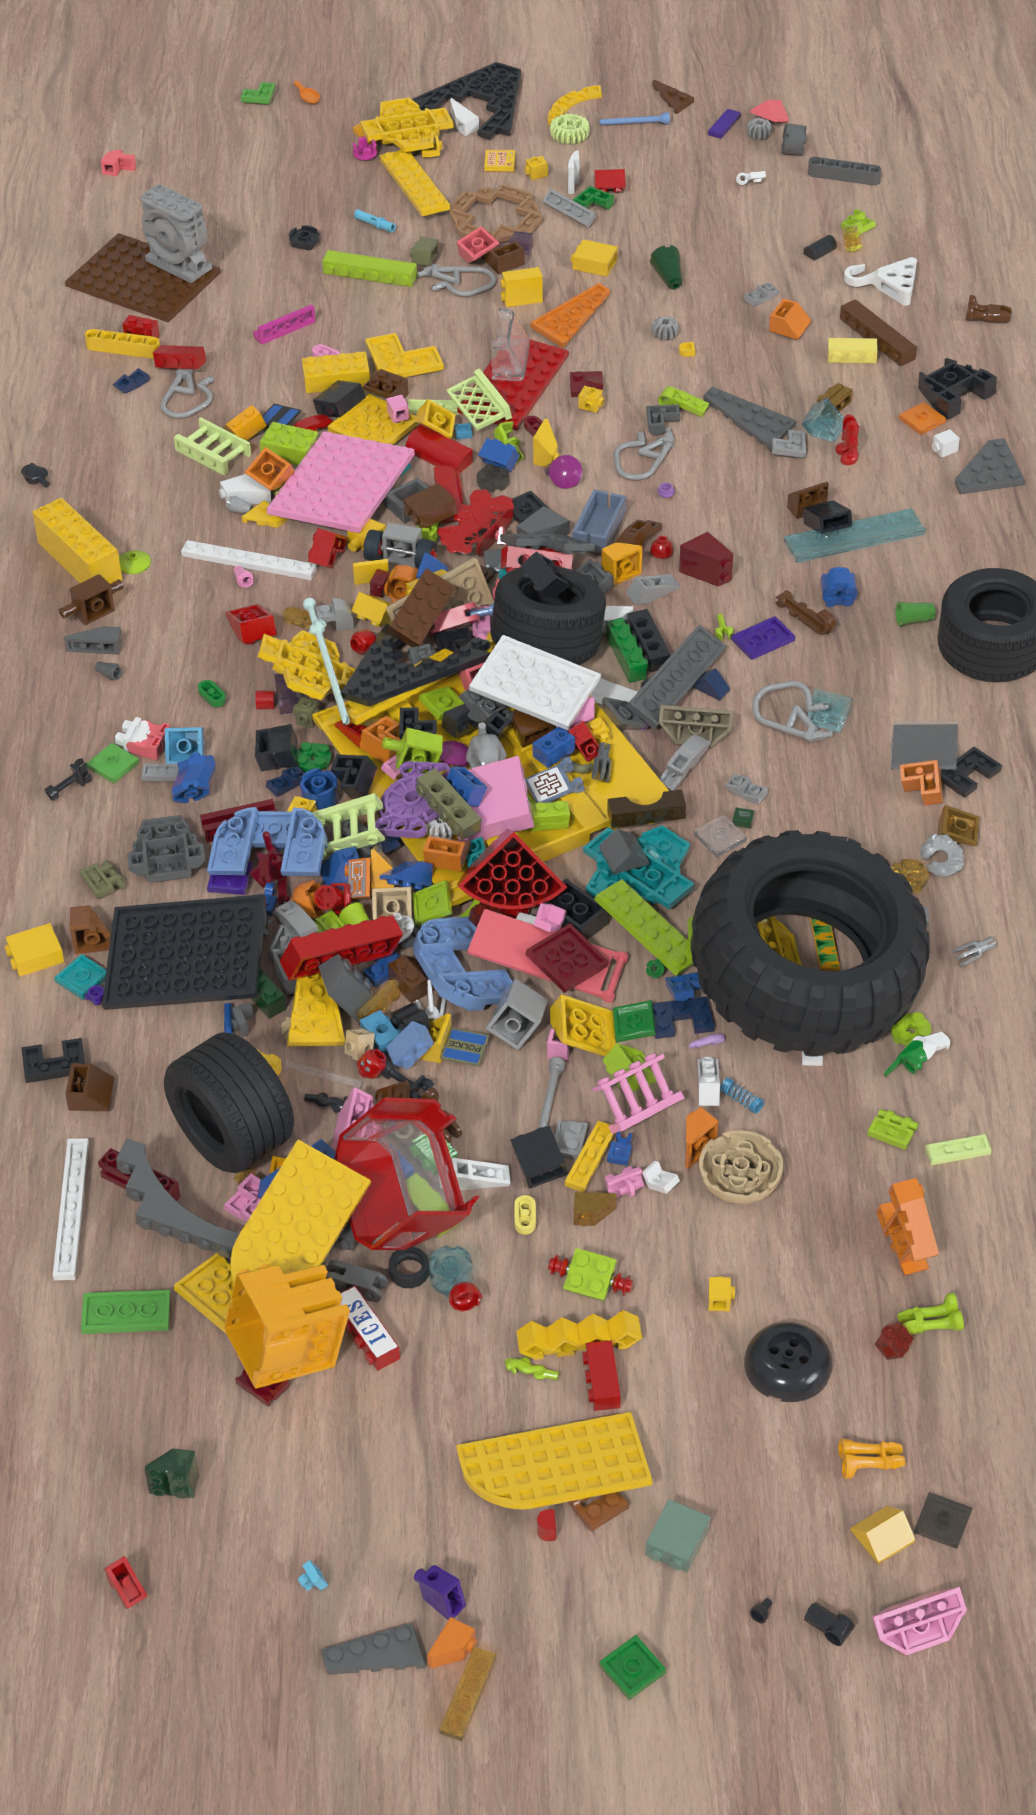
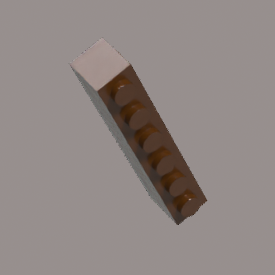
M855 299L841 305L840 319L863 338L877 339V348L900 367L916 359L917 346Z

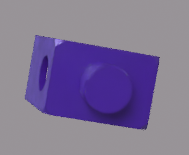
M436 1565L431 1566L427 1571L423 1568L416 1571L414 1580L419 1583L423 1599L447 1620L450 1617H456L466 1607L461 1583L458 1578Z

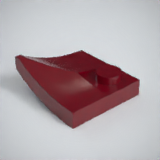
M602 371L570 372L571 397H578L584 386L602 390Z

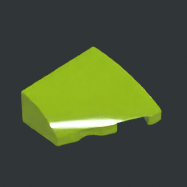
M859 209L853 210L854 215H849L841 223L843 231L851 238L876 227L875 221L866 218L865 212Z

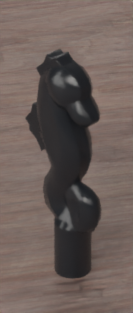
M306 1093L304 1101L317 1103L321 1107L330 1105L333 1112L337 1113L341 1111L348 1097L345 1096L343 1101L337 1097L328 1098L326 1093H319L318 1095Z

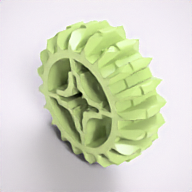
M565 113V115H560L559 117L556 116L550 126V134L553 140H557L558 143L562 142V144L567 143L568 145L584 141L590 132L589 123L586 118H583L582 115H573L572 113Z

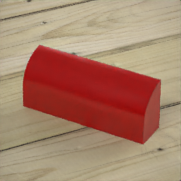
M421 424L411 432L405 444V447L414 449V456L436 467L451 466L461 473L473 463V449Z
M451 466L434 467L435 484L439 483L454 498L456 504L466 505L461 476L458 470ZM451 516L442 520V523L459 521L454 520V517Z

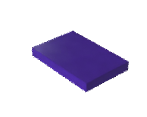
M774 616L731 635V640L750 660H753L795 641V635Z

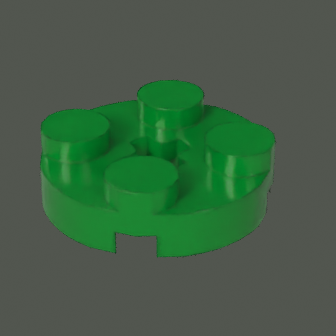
M304 742L297 750L296 766L300 767L304 773L312 769L322 770L325 767L328 769L332 763L331 752L327 744Z

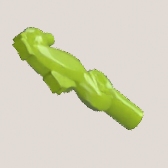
M510 1357L505 1360L506 1369L513 1374L517 1373L518 1370L524 1374L533 1373L534 1378L538 1380L544 1378L558 1380V1371L548 1370L542 1365H531L527 1357L521 1359Z

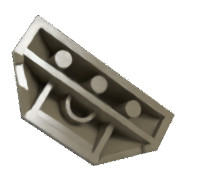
M660 705L659 724L677 745H683L691 736L696 734L710 741L709 747H713L732 730L734 711Z

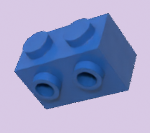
M557 727L532 743L533 757L548 768L575 751V737L565 729Z
M452 766L446 778L469 806L479 807L488 787L465 767Z

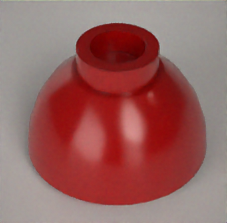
M659 536L652 543L650 553L656 558L665 559L673 555L674 547L666 536Z

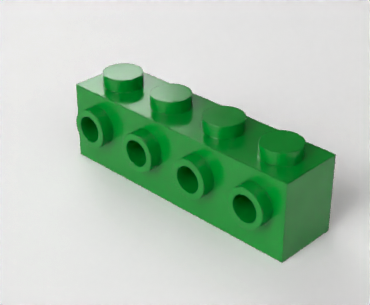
M623 618L606 621V638L628 682L633 683L645 680L646 669L649 668L646 658H643L641 647L637 646L636 638L631 634L629 624H626Z

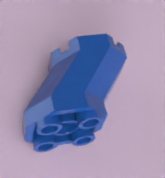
M194 753L189 756L190 758L177 763L179 773L172 787L173 802L189 803L188 799L193 798L194 801H198L210 794L209 784L216 770V763L212 755L207 756Z

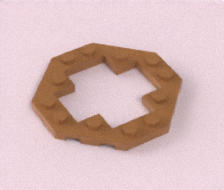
M505 184L498 185V188L495 189L490 187L480 188L478 192L463 191L450 205V210H448L458 235L465 237L479 228L471 225L475 221L474 215L465 213L476 201L490 205L498 197L519 204L516 208V213L525 217L515 228L500 224L494 232L486 230L499 243L528 238L543 222V217L539 213L538 206L533 201V196L530 192Z

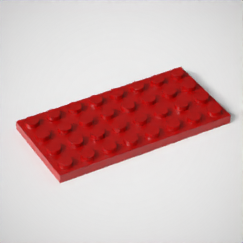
M510 334L483 371V374L509 405L512 418L508 420L503 417L493 424L500 425L504 422H513L512 429L517 431L524 418L528 416L568 358L569 351ZM468 392L466 396H471L472 392ZM476 393L475 396L482 397L483 393ZM463 400L461 404H468L469 400ZM473 401L472 405H479L480 401ZM484 402L482 406H490V402ZM457 408V413L464 415L461 412V410ZM469 409L468 413L475 414L476 410ZM480 410L479 414L486 415L487 411ZM491 411L490 415L493 416L498 414V412Z

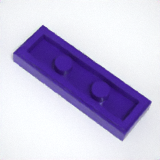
M727 109L708 130V135L721 139L741 117V112Z

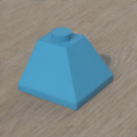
M204 727L165 728L166 764H177L190 758L189 756L194 753L204 755Z

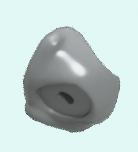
M482 722L478 725V736L472 737L466 754V761L470 763L471 768L501 761L506 758V752L498 737L494 734H487L486 724Z

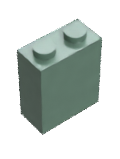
M668 1499L646 1542L645 1555L653 1561H661L670 1565L675 1570H682L688 1573L710 1529L711 1517Z

